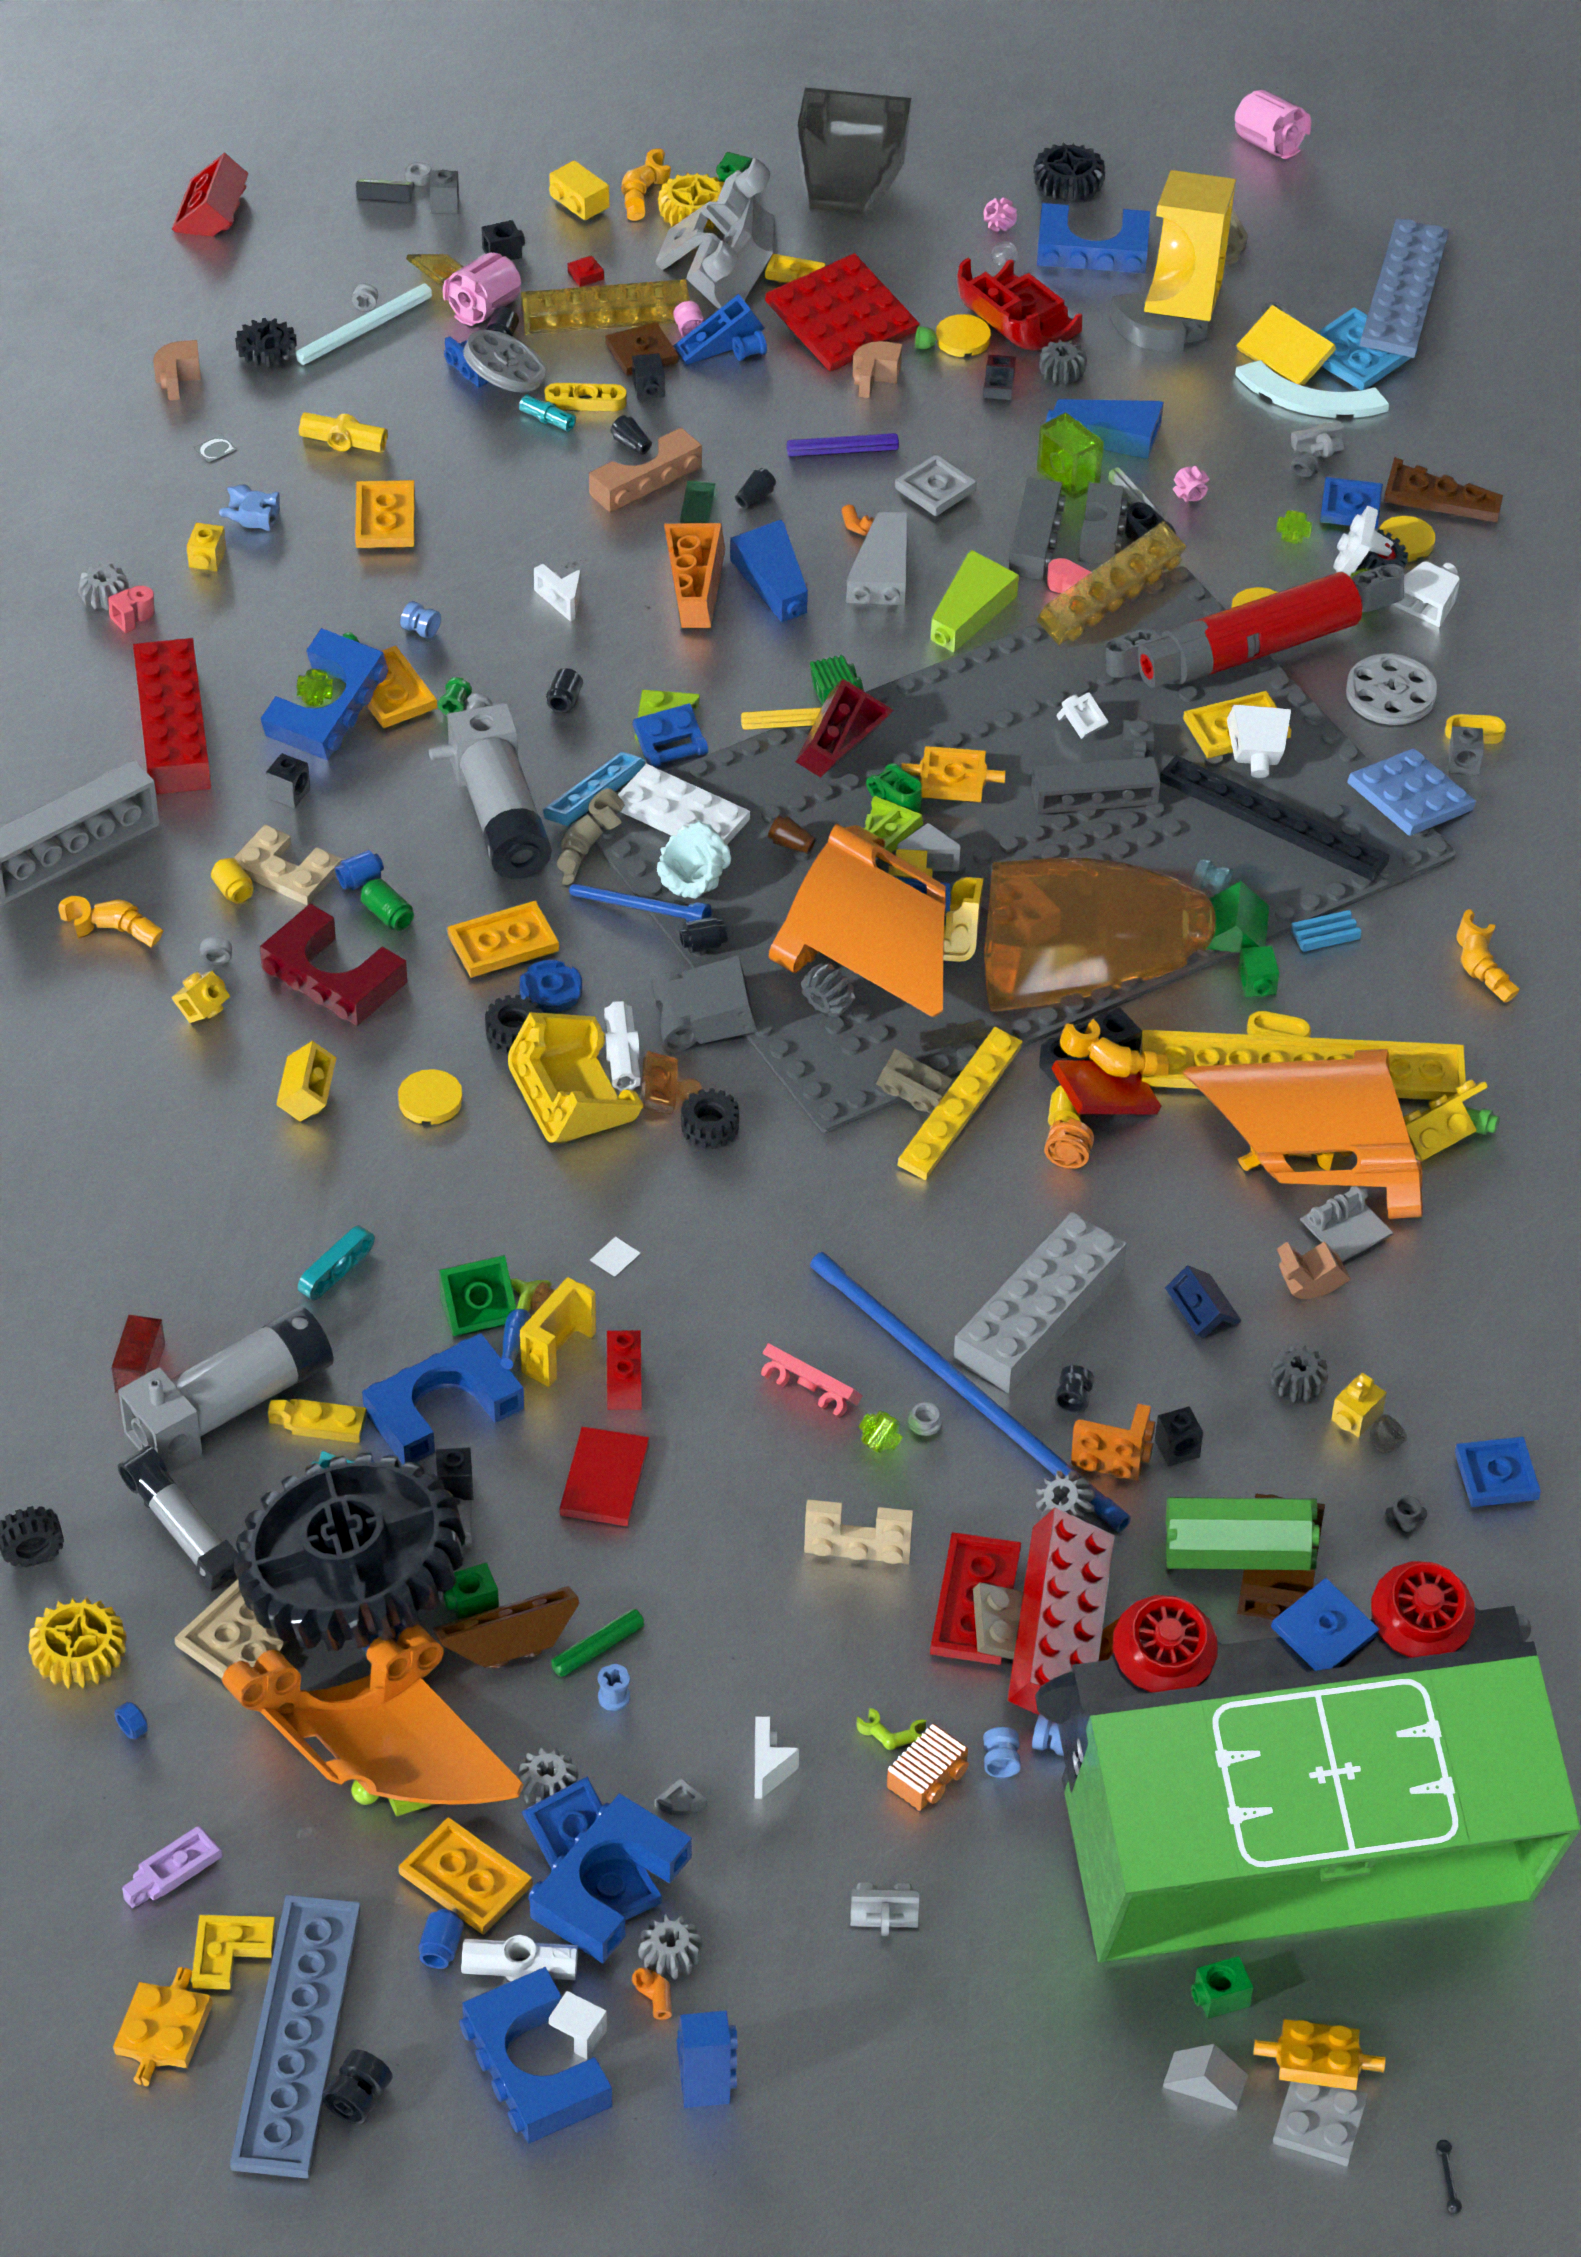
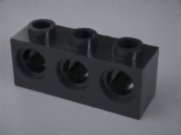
M1120 1007L1108 1013H1102L1094 1019L1100 1027L1099 1039L1105 1037L1122 1047H1129L1131 1051H1138L1140 1053L1142 1030ZM1089 1022L1077 1025L1075 1029L1085 1034ZM1061 1035L1056 1038H1050L1041 1044L1039 1067L1057 1086L1061 1084L1051 1069L1056 1060L1093 1061L1089 1055L1077 1058L1067 1054L1060 1045Z

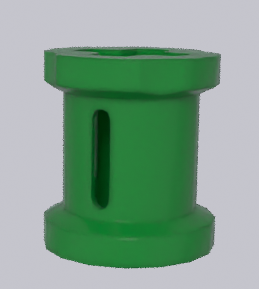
M452 677L445 685L446 693L438 701V708L445 715L464 711V702L472 693V687L469 682L460 677Z

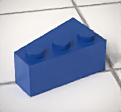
M727 2010L680 2015L676 2043L684 2108L730 2104V2089L737 2088L736 2049H738L736 2025H728Z

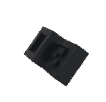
M988 355L983 398L1011 400L1016 357Z

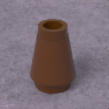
M779 815L768 832V838L773 840V844L803 852L807 855L811 852L816 842L815 837L811 836L810 833L788 816L784 818Z

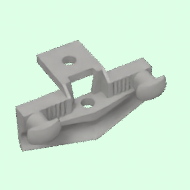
M753 158L748 169L743 172L738 170L726 178L717 202L706 203L668 230L655 262L664 270L699 245L686 279L718 309L738 294L745 300L773 254L774 215L765 211L757 203L754 196L756 193H761L770 179V171L765 164ZM708 218L724 234L722 241L714 233L703 232Z

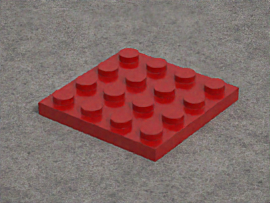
M855 253L771 290L765 296L766 303L829 372L853 362L855 351L862 345L877 341L894 343L915 333L918 326H920L916 318Z

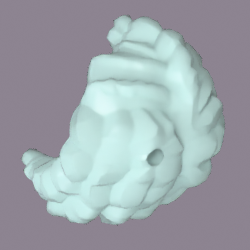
M697 821L696 824L691 823L689 827L683 825L678 829L676 836L672 835L666 847L661 848L662 855L657 865V872L661 877V883L672 891L673 894L683 896L684 898L696 899L702 894L717 888L719 885L718 881L720 880L718 876L722 874L723 869L730 865V849L728 845L724 844L723 839L712 828L711 824Z

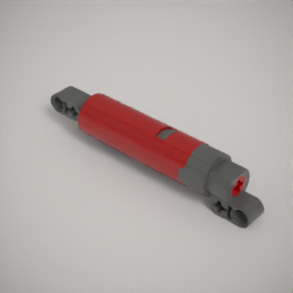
M1387 564L1359 573L1353 578L1341 571L1166 630L1161 635L1150 629H1141L1113 638L1105 643L1106 672L1111 677L1116 678L1126 677L1139 672L1143 681L1151 688L1172 681L1181 685L1358 625L1362 618V612L1374 611L1397 603L1404 598V569L1396 564Z

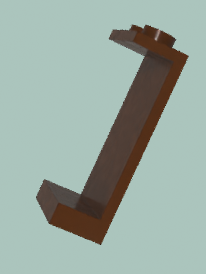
M1255 1494V1498H1283L1273 1494ZM1317 1503V1520H1312L1315 1525H1319V1543L1325 1504ZM1312 1546V1549H1317L1318 1556L1319 1546ZM1244 1569L1237 1614L1274 1620L1313 1588L1315 1570Z

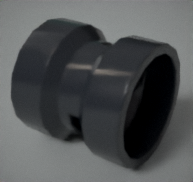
M1078 1365L1064 1367L1059 1379L1060 1386L1055 1394L1054 1401L1061 1410L1069 1413L1085 1411L1090 1399L1089 1392L1092 1390L1094 1383L1093 1373L1087 1368Z

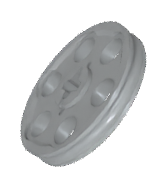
M492 330L476 331L469 336L463 350L465 360L478 375L506 390L521 393L535 391L540 387L546 374V368L542 359L533 349L520 340L501 332Z
M1378 654L1359 661L1349 672L1346 686L1347 699L1356 712L1371 721L1386 725H1405L1424 718L1434 707L1437 693L1435 677L1426 666L1412 658L1397 654ZM1392 666L1397 670L1390 672L1384 670L1383 667ZM1366 675L1371 677L1372 680L1363 681L1358 676ZM1418 677L1424 681L1421 683L1412 682L1410 678ZM1369 696L1374 700L1368 702L1361 700L1359 697ZM1421 698L1425 700V703H1414L1411 699ZM1395 707L1399 709L1400 712L1391 713L1387 711L1386 708Z

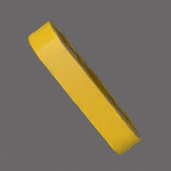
M552 383L545 388V402L550 401L561 410L615 412L626 407L627 392L623 386L618 384ZM583 395L592 396V398L582 399L579 397Z

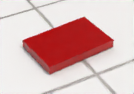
M1056 1060L1051 1068L1078 1114L1157 1115L1162 1107L1149 1084L1142 1081L1140 1071L1137 1074H1129L1128 1077H1116L1105 1073L1094 1061Z
M581 1426L559 1508L560 1516L628 1527L649 1448V1437Z

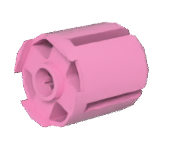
M1257 90L1248 94L1242 99L1235 113V129L1243 140L1283 159L1291 158L1299 153L1301 149L1298 146L1303 141L1305 134L1310 135L1312 124L1310 114L1306 113L1303 108L1269 91Z
M492 252L484 254L453 273L444 281L442 289L444 301L448 299L452 309L455 311L456 315H454V318L463 324L473 326L491 317L496 308L507 307L518 298L521 290L520 273L515 264L506 256L502 257L501 254Z

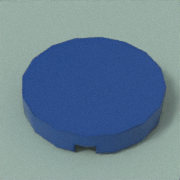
M558 960L540 961L529 966L528 971L524 975L522 973L520 977V995L522 999H525L526 996L531 998V1002H536L539 1005V1009L541 1008V1011L544 1013L565 1011L573 1007L582 996V977L573 966L572 969L565 966V962Z

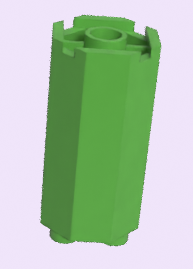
M1167 1497L1166 1567L1173 1569L1316 1570L1317 1549H1312V1546H1319V1525H1315L1312 1520H1317V1498Z

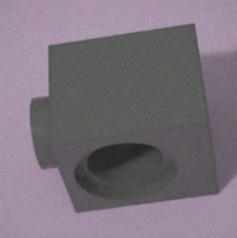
M431 170V214H458V171Z
M1452 726L1448 749L1449 774L1479 775L1484 751L1483 728Z

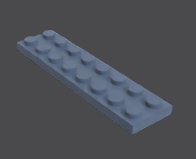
M1396 218L1362 333L1360 346L1412 358L1415 357L1449 229L1438 225L1416 223L1410 219L1402 220Z
M293 1895L285 1896L230 2160L231 2171L309 2178L323 2107L322 2094L327 2086L361 1912L360 1902Z

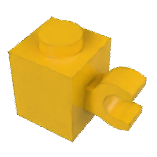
M1361 1373L1335 1398L1331 1420L1341 1429L1360 1437L1383 1414L1387 1392L1375 1385L1372 1378Z

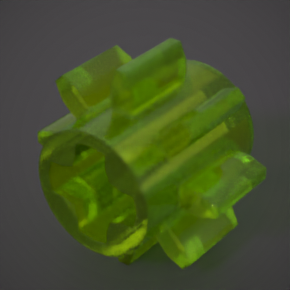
M1288 510L1285 517L1279 516L1276 532L1282 533L1281 540L1293 544H1302L1303 537L1310 538L1312 522L1307 521L1308 515Z
M309 669L306 671L305 676H298L296 685L298 689L297 696H302V701L307 705L320 706L324 703L325 698L332 699L333 679L328 678V674L321 669Z
M879 1410L876 1415L874 1413L871 1415L867 1413L858 1426L863 1430L860 1440L877 1453H882L884 1449L889 1450L891 1448L894 1450L903 1438L898 1433V1428L901 1424L895 1417L882 1410Z

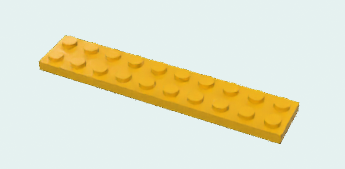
M1142 1030L1141 1052L1154 1051L1156 1054H1167L1168 1076L1142 1075V1081L1153 1087L1198 1089L1182 1073L1190 1066L1354 1059L1355 1050L1388 1049L1390 1076L1397 1098L1433 1100L1444 1094L1449 1098L1458 1093L1455 1088L1466 1082L1464 1045L1162 1030Z

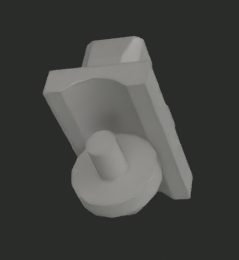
M1340 421L1328 424L1323 423L1311 429L1292 432V448L1294 451L1309 452L1316 458L1320 456L1329 458L1334 452L1344 450L1342 441L1343 423Z
M859 1883L857 1889H852L851 1926L881 1927V1936H889V1927L918 1928L919 1891H913L911 1884L897 1883L892 1887V1890H877V1886L873 1883Z

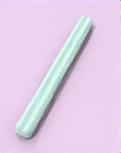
M423 283L305 345L295 352L297 361L302 365H306L427 301L432 297L431 287Z

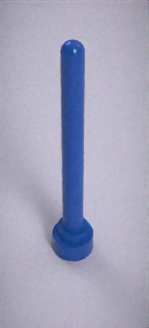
M572 884L569 887V893L572 896L684 918L686 922L711 917L712 914L711 905L701 902L684 906L579 884Z

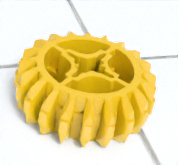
M687 172L685 176L676 175L675 179H668L667 183L663 184L661 191H659L658 204L660 216L664 218V222L670 223L671 227L675 226L706 203L717 202L725 182H719L718 177L710 178L709 174L699 175L698 172L695 175H690ZM708 218L704 229L713 230L715 224Z
M72 1596L70 1604L66 1605L58 1600L56 1609L53 1610L45 1607L44 1617H36L35 1627L30 1629L28 1648L29 1653L32 1655L33 1665L36 1669H39L43 1678L50 1677L54 1685L64 1680V1684L68 1689L73 1682H78L82 1688H84L86 1681L89 1680L98 1685L99 1676L110 1677L112 1673L111 1668H119L121 1663L120 1657L125 1656L127 1636L123 1621L120 1619V1616H116L112 1607L105 1608L101 1600L93 1605L88 1597L82 1603H77Z

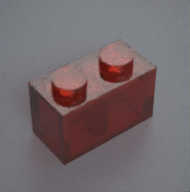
M128 1315L111 1367L115 1393H118V1389L158 1368L165 1347L162 1319Z

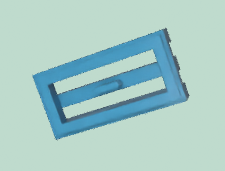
M1350 910L1291 924V932L1302 952L1361 939L1362 931L1360 927L1356 928L1357 922L1355 918L1351 919L1352 913Z

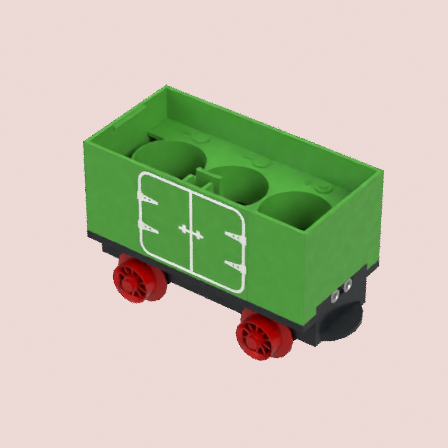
M1410 1561L1393 1567L1377 1583L1371 1597V1621L1379 1628L1378 1635L1338 1668L1315 1671L1281 1637L1231 1644L1220 1643L1217 1641V1635L1210 1619L1195 1604L1177 1596L1153 1595L1132 1604L1121 1614L1113 1632V1654L1108 1660L1074 1664L1070 1672L1053 1678L1041 1686L1035 1694L1037 1711L1046 1719L1058 1725L1066 1765L1062 1776L1063 1789L1098 1963L1534 1901L1581 1830L1535 1643L1534 1641L1525 1642L1531 1633L1530 1621L1524 1615L1516 1614L1515 1606L1479 1610L1475 1607L1466 1584L1450 1569L1433 1562Z

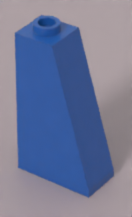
M1058 399L1054 410L1049 409L1046 418V426L1050 427L1049 439L1148 459L1162 424L1164 402Z
M782 520L730 538V561L781 622L807 613L808 590Z

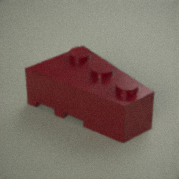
M842 679L828 694L795 762L821 778L876 730L894 710L845 679Z

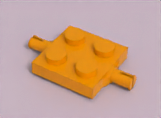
M925 746L924 757L920 764L903 762L901 764L902 770L911 776L919 777L922 785V798L981 802L982 789L986 782L1005 784L1006 770H988L985 763L986 751Z
M183 1967L177 1969L171 1986L139 1982L113 2048L116 2055L134 2058L140 2062L137 2073L133 2078L134 2082L142 2086L143 2082L144 2086H148L154 2069L157 2066L171 2065L188 2068L213 2002L210 1995L186 1990L192 1977V1971L186 1967L185 1969Z
M1283 2019L1282 2035L1278 2042L1255 2039L1253 2055L1276 2058L1280 2067L1279 2080L1356 2090L1358 2075L1361 2069L1384 2073L1386 2058L1385 2056L1363 2054L1359 2046L1360 2029Z

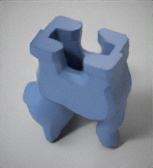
M248 485L228 487L227 491L230 494V502L228 507L219 510V515L223 518L239 522L247 528H261L271 531L274 521H271L270 517L277 518L280 512L279 492L267 494L261 491H252Z

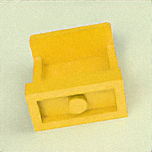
M567 1277L520 1329L521 1372L550 1387L557 1379L556 1352L575 1331H579L590 1338L596 1334V1294L588 1285L578 1283Z

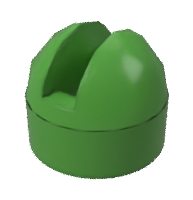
M918 326L915 337L916 349H930L935 345L937 335L933 329Z

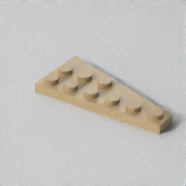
M238 1579L174 1637L175 1645L221 1679L226 1669L233 1663L246 1661L254 1667L256 1660L261 1654L272 1649L279 1650L282 1653L287 1641L278 1639L273 1629L263 1628L256 1621L253 1611H250L245 1605L238 1586Z

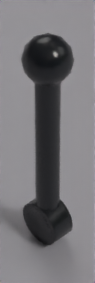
M1440 2140L1436 2145V2153L1442 2157L1449 2196L1447 2209L1450 2213L1457 2214L1462 2209V2203L1456 2196L1449 2155L1452 2145L1447 2140Z

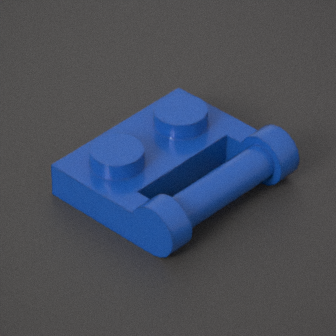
M690 703L635 718L632 722L646 762L655 768H659L662 763L697 754L701 756L708 754L707 741L702 736ZM688 737L692 741L691 743L660 752L654 749V747Z

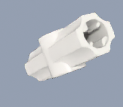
M624 1001L612 1002L609 1007L605 1008L604 1013L605 1029L607 1032L605 1033L607 1062H610L612 1086L622 1092L625 1089L633 1090L635 1087L640 1086L638 1064L640 1059L638 1031L634 1030L632 1006L625 1004Z
M514 1935L506 1941L465 1939L462 1949L461 1970L462 1974L506 1976L509 1981H513L546 1967L552 1979L575 1980L578 1964V1945L534 1943L531 1938L524 1935ZM525 1958L523 1961H515L514 1959Z

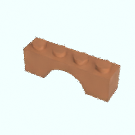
M682 427L658 438V455L648 463L630 466L611 461L589 472V494L611 513L701 468L702 445Z

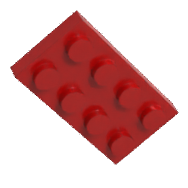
M956 1532L951 1533L930 1646V1655L1001 1665L1002 1657L977 1652L973 1588L979 1583H985L1014 1590L1021 1542Z

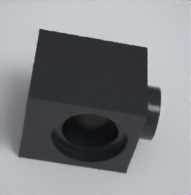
M513 220L481 227L482 249L485 254L491 252L498 253L510 260L522 258V246H525L523 231L517 229Z
M660 353L632 356V380L637 399L665 397V373Z
M281 753L266 771L268 798L295 808L310 791L309 766L307 762Z
M1190 1406L1158 1415L1155 1442L1167 1465L1172 1466L1199 1458L1203 1430Z
M471 1447L436 1449L437 1477L442 1481L444 1489L448 1490L454 1498L474 1500Z

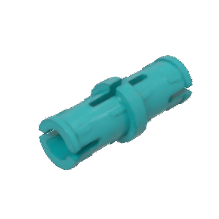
M526 394L525 398L523 397L520 401V411L535 416L543 424L549 423L566 432H570L576 423V416L574 414L557 408L550 401H540L529 394Z

